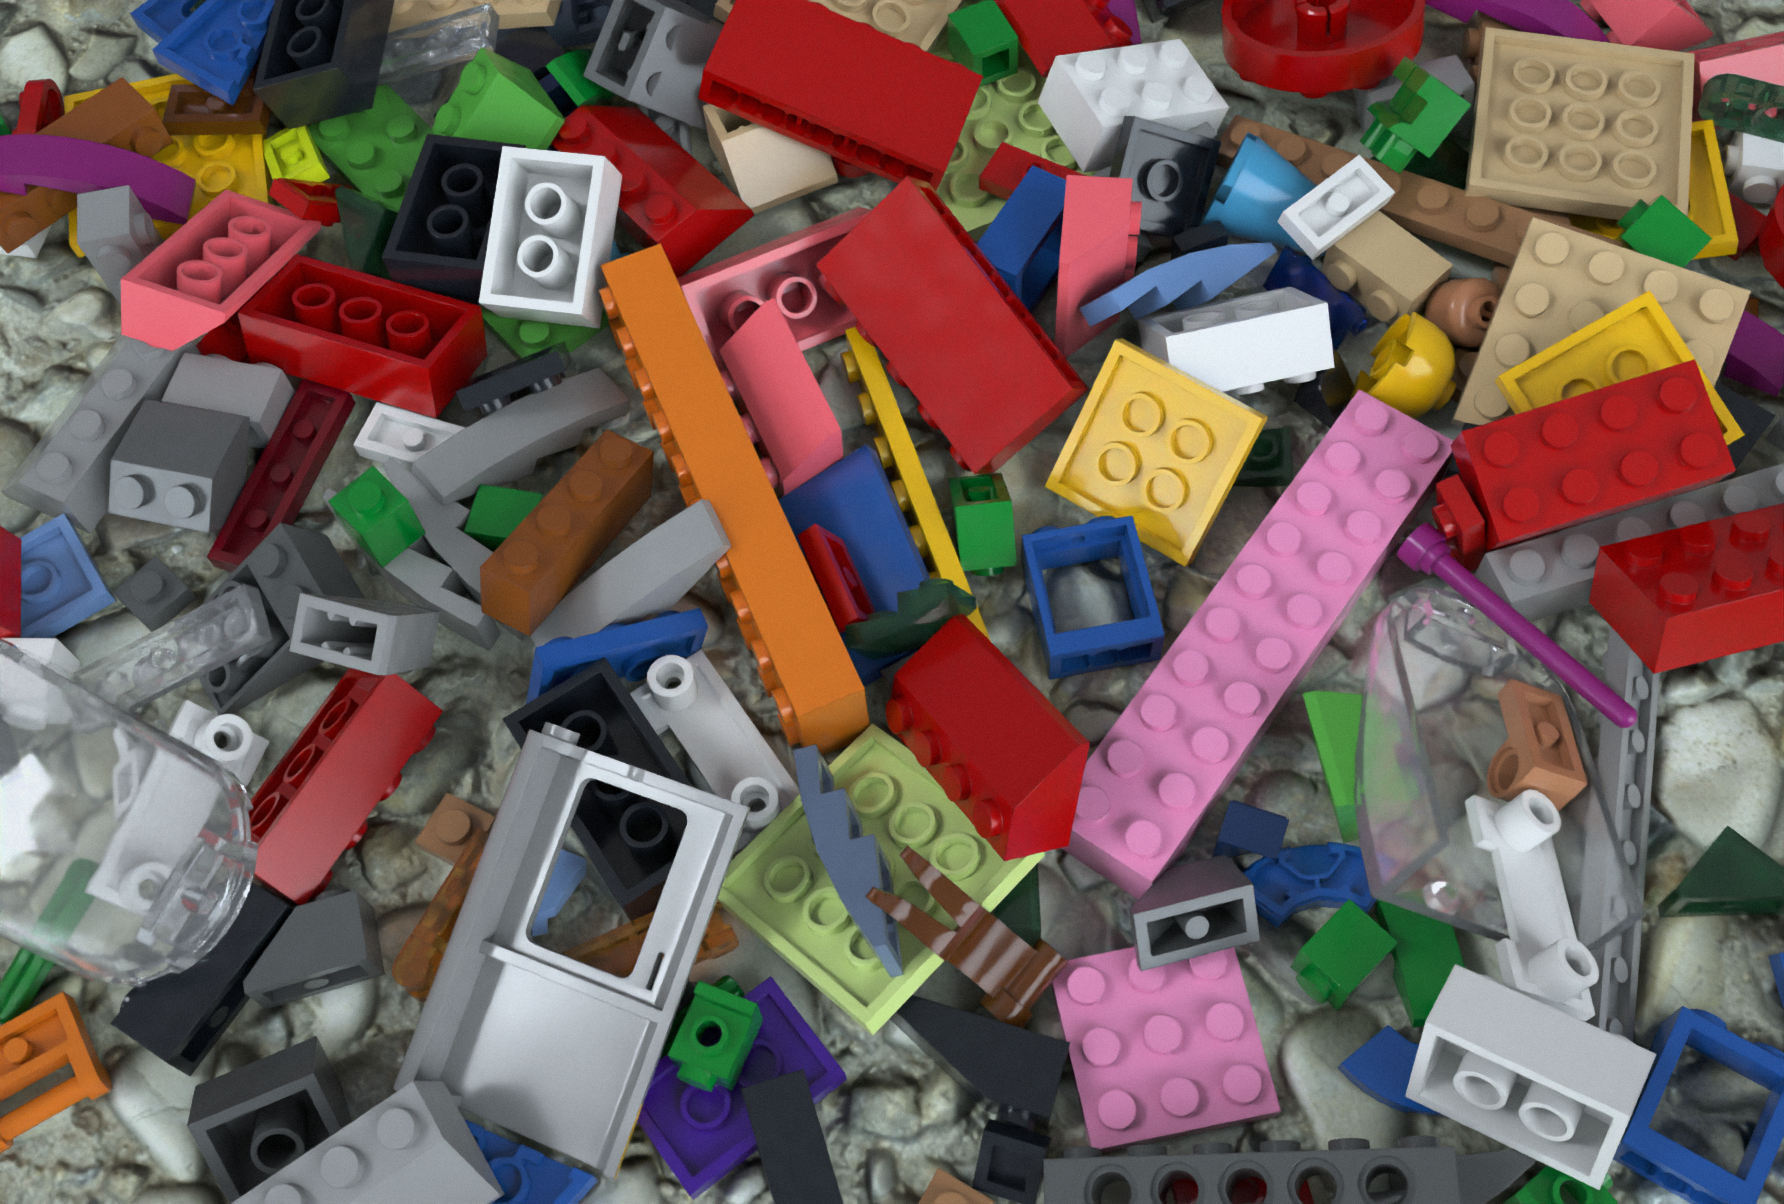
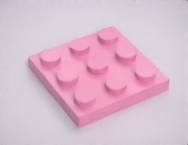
M1135 947L1067 960L1069 961L1068 964L1051 983L1063 1039L1066 1042H1070L1068 1060L1089 1147L1099 1148L1102 1150V1153L1134 1145H1143L1277 1117L1281 1112L1234 947L1141 971L1137 966Z

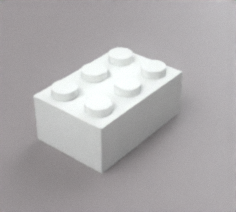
M1181 39L1058 55L1054 59L1038 100L1039 106L1083 173L1102 170L1112 165L1124 116H1136L1184 131L1207 121L1217 133L1229 109V106Z
M502 146L479 297L481 305L499 317L600 328L603 304L598 289L606 287L600 265L610 262L623 176L605 156Z
M1293 287L1138 319L1143 350L1221 392L1231 390V393L1236 395L1256 393L1264 389L1265 382L1283 379L1285 383H1302L1315 379L1317 377L1316 371L1335 368L1328 303Z
M1455 964L1425 1021L1405 1097L1600 1190L1656 1057V1053L1634 1044L1624 1036L1609 1033L1566 1014L1562 1009L1554 1005L1539 1002L1501 985L1498 981L1487 975L1477 974Z

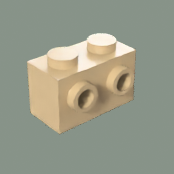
M1378 210L1326 250L1321 273L1328 278L1335 288L1346 291L1366 306L1375 318L1392 325L1405 313L1411 316L1413 311L1422 315L1425 312V306L1430 294L1440 284L1448 281L1453 264Z

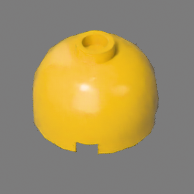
M1412 311L1411 316L1406 313L1389 327L1371 351L1370 355L1376 359L1370 369V376L1365 371L1360 370L1354 383L1355 387L1351 400L1360 389L1413 419L1423 416L1431 408L1440 410L1449 401L1456 387V383L1450 380L1455 369L1454 348L1447 335L1434 323Z

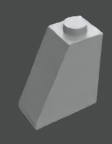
M300 593L289 651L375 675H391L430 667L440 612L398 601Z

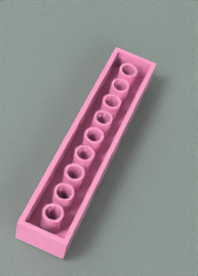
M1358 390L1086 762L1069 846L1061 848L1062 850L1136 899H1139L1167 869L1173 868L1436 488V483L1442 480L1453 456L1450 446L1453 440L1362 390Z

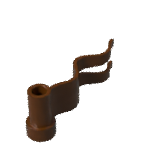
M907 845L899 856L916 879L958 926L953 930L904 898L874 886L865 897L898 921L944 961L950 962L981 987L986 994L979 1002L998 1020L1023 1028L1034 1015L1030 1011L1032 1006L1069 961L1041 938L1031 947Z

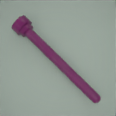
M1429 522L1420 525L1404 541L1397 553V557L1414 572L1422 570L1427 575L1434 572L1620 728H1629L1636 723L1638 718L1637 712L1629 703L1451 557V548L1445 544L1447 539Z

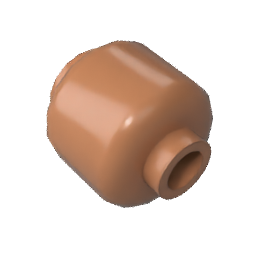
M1486 278L1450 279L1440 284L1430 294L1425 306V319L1441 329L1447 335L1453 347H1480L1502 290L1497 284Z

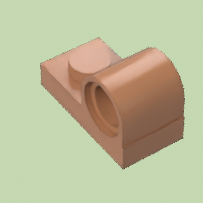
M1510 679L1497 693L1509 738L1492 757L1487 772V788L1490 795L1510 802L1528 789L1537 790L1544 794L1554 804L1556 809L1560 811L1588 784L1562 696Z

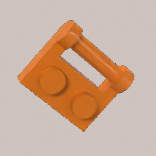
M64 991L0 1026V1102L71 1063L75 1076L0 1117V1153L13 1146V1139L84 1098L89 1097L91 1100H95L113 1089L111 1078L104 1065L98 1059L74 997Z

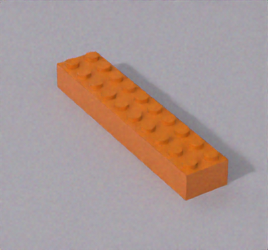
M661 243L600 265L606 287L598 289V293L609 318L607 322L618 350L622 349L626 358L624 360L634 388L636 390L639 389L643 397L642 404L653 431L657 430L662 441L660 446L671 473L675 471L680 483L678 487L686 509L701 499L710 500L731 543V548L715 563L718 571L716 576L727 603H732L738 617L736 622L748 651L751 649L758 664L756 666L764 690L768 698L773 697L779 712L777 714L778 721L789 747L798 743L801 748L816 744L823 756L850 745L870 726L864 686Z

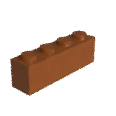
M123 77L36 133V135L62 136L93 141L125 149L149 158L174 142L155 108ZM29 184L26 196L0 191V246L9 254L77 208V194L79 193Z
M607 429L481 565L482 613L531 636L651 497L654 451Z

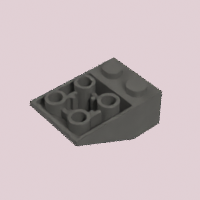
M613 0L583 77L631 102L707 131L702 106L709 103L698 99L704 67L724 24L679 0Z
M280 522L174 633L218 715L233 714L324 661L289 651L300 593L365 598L327 535Z

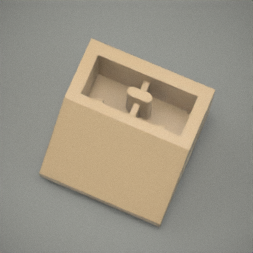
M714 105L702 106L710 147L734 194L748 205L754 214L838 183L837 173L829 154Z

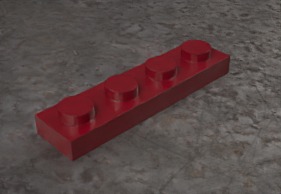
M306 380L301 381L207 555L208 560L214 567L233 572L280 522L293 525L356 404L350 392Z

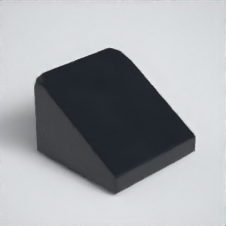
M1334 348L1335 368L1316 371L1317 377L1315 379L1300 383L1293 400L1329 428L1333 426L1347 407L1355 387L1339 352Z

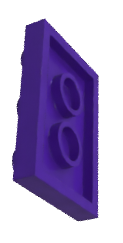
M771 976L742 997L757 1003L764 1020L734 1089L731 1090L715 1083L712 1092H708L682 1081L677 1077L680 1068L674 1066L667 1054L658 1062L637 1122L693 1200L758 1150L741 1088L804 1069L815 1105L847 1080L845 1072ZM715 1027L707 1028L700 1044L706 1047L714 1046L720 1041L722 1031Z

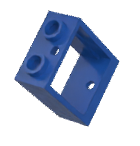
M1033 165L977 243L978 247L1031 314L1058 275L1066 188L1065 179Z
M1100 516L1086 524L1065 528L1054 525L1044 526L1036 529L1031 534L1022 535L1021 565L1049 680L1160 660L1165 634L1133 516L1121 518ZM1118 557L1135 619L1057 633L1042 570Z
M1682 1006L1661 1022L1649 1049V1051L1656 1053V1057L1613 1160L1691 1204H1756L1784 1137V1053L1771 1045L1760 1042L1751 1043L1727 1030L1726 1023L1712 1013L1700 1009H1688ZM1684 1045L1693 1048L1771 1091L1736 1175L1649 1128V1124Z

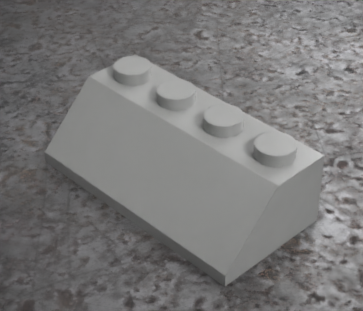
M121 335L1 492L6 497L53 518L64 513L76 528L91 534L108 511L110 466L115 451L144 400H162L183 353L201 355L193 341L174 351H170L164 348H155L143 341Z
M412 1081L231 1204H491L503 1196L504 1192L444 1081Z

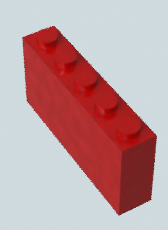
M736 0L704 67L698 99L899 184L909 176L929 182L937 192L983 76L969 70L960 63L950 62L924 51L916 44L903 42L882 33L867 23L857 22L831 11L818 2H810L808 0Z
M907 176L816 264L827 279L824 282V286L828 293L839 304L847 305L858 320L855 323L858 333L870 345L878 346L889 361L886 364L889 374L904 388L909 387L920 402L917 408L923 419L931 427L937 430L940 429L952 444L949 447L952 457L968 472L985 474L997 471L1090 390L929 182Z

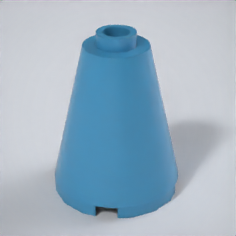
M1247 132L1233 157L1229 169L1224 174L1200 226L1213 221H1221L1229 236L1259 243L1272 242L1273 246L1306 253L1277 221L1284 210L1318 185L1260 137ZM1326 250L1319 257H1323L1326 254Z

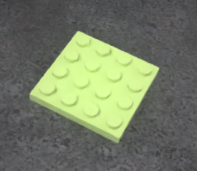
M873 723L828 766L834 777L835 790L845 788L862 821L863 836L874 834L891 866L894 894L911 902L953 930L958 926L957 923L922 886L899 856L907 845L989 912L1045 856V853L1041 852L1003 861L987 840L977 833L975 826L959 807L948 799L942 787L926 768L918 763L915 755L906 746ZM800 794L730 863L717 903L872 1036L944 962L942 958L931 951L897 921L903 975L892 978L889 976L855 926L816 850Z

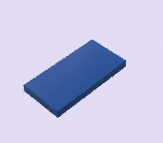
M867 444L863 445L778 500L804 557L806 554L797 535L816 523L843 539L885 630L867 643L846 632L839 633L864 687L881 678V670L918 651L948 621L878 455L872 447ZM818 586V588H819V590H820V593H821V595H822V597H823V599H824V601H825V603H826L827 601H826V599H825V597H824V594H823V592H822L820 586Z

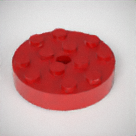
M1224 0L1221 8L1224 58L1244 81L1254 82L1281 91L1298 92L1303 97L1310 99L1322 98L1330 92L1354 88L1360 90L1372 89L1377 87L1381 80L1393 75L1392 73L1404 56L1413 60L1419 52L1424 35L1425 0Z

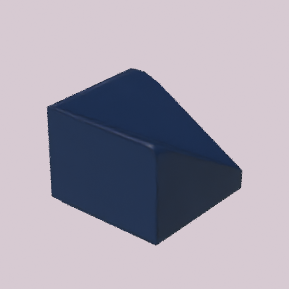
M1236 800L1230 801L1212 858L1222 855L1231 858L1255 853L1271 859H1277L1289 819Z

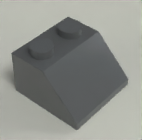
M155 399L144 400L111 459L108 513L208 533L222 529L245 487L250 417Z
M315 1036L195 1086L187 1126L228 1203L231 1204L347 1126L352 1120L343 1088L318 1037Z

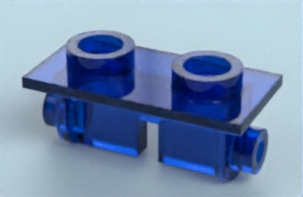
M1289 246L1284 247L1263 284L1267 291L1293 287L1327 302L1332 348L1336 350L1339 349L1349 331L1353 335H1358L1369 323V319L1365 316L1366 309L1362 305H1356L1341 290L1337 291L1334 289L1328 278L1312 264V259L1308 255L1300 256Z

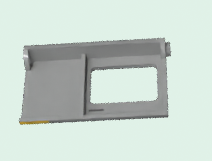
M545 722L541 733L531 729L528 731L393 1088L398 1091L412 1081H444L458 1108L594 1166L603 1172L602 1175L614 1180L617 1178L750 807L578 747L576 745L580 737L579 733ZM592 780H599L680 809L687 816V826L633 972L625 978L534 942L531 936L532 926L586 784ZM663 954H664V957H663V960H662V962H661L659 971H658V973H657L655 982H654L653 987H652V989H651V986H652L653 980H654V978H655L657 969H658V967H659L661 958H662V956H663Z

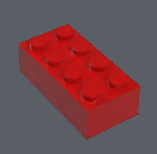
M295 254L238 312L250 363H269L282 369L286 374L433 418H437L456 395V391L471 377L488 356L481 306L299 254Z
M1695 359L1461 431L1450 445L1463 484L1485 521V547L1487 552L1712 485L1736 471Z
M1784 503L1599 547L1589 603L1653 674L1783 642Z

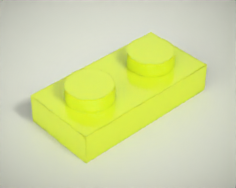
M306 125L293 129L285 128L264 140V157L273 180L274 178L323 182L330 178L320 151Z

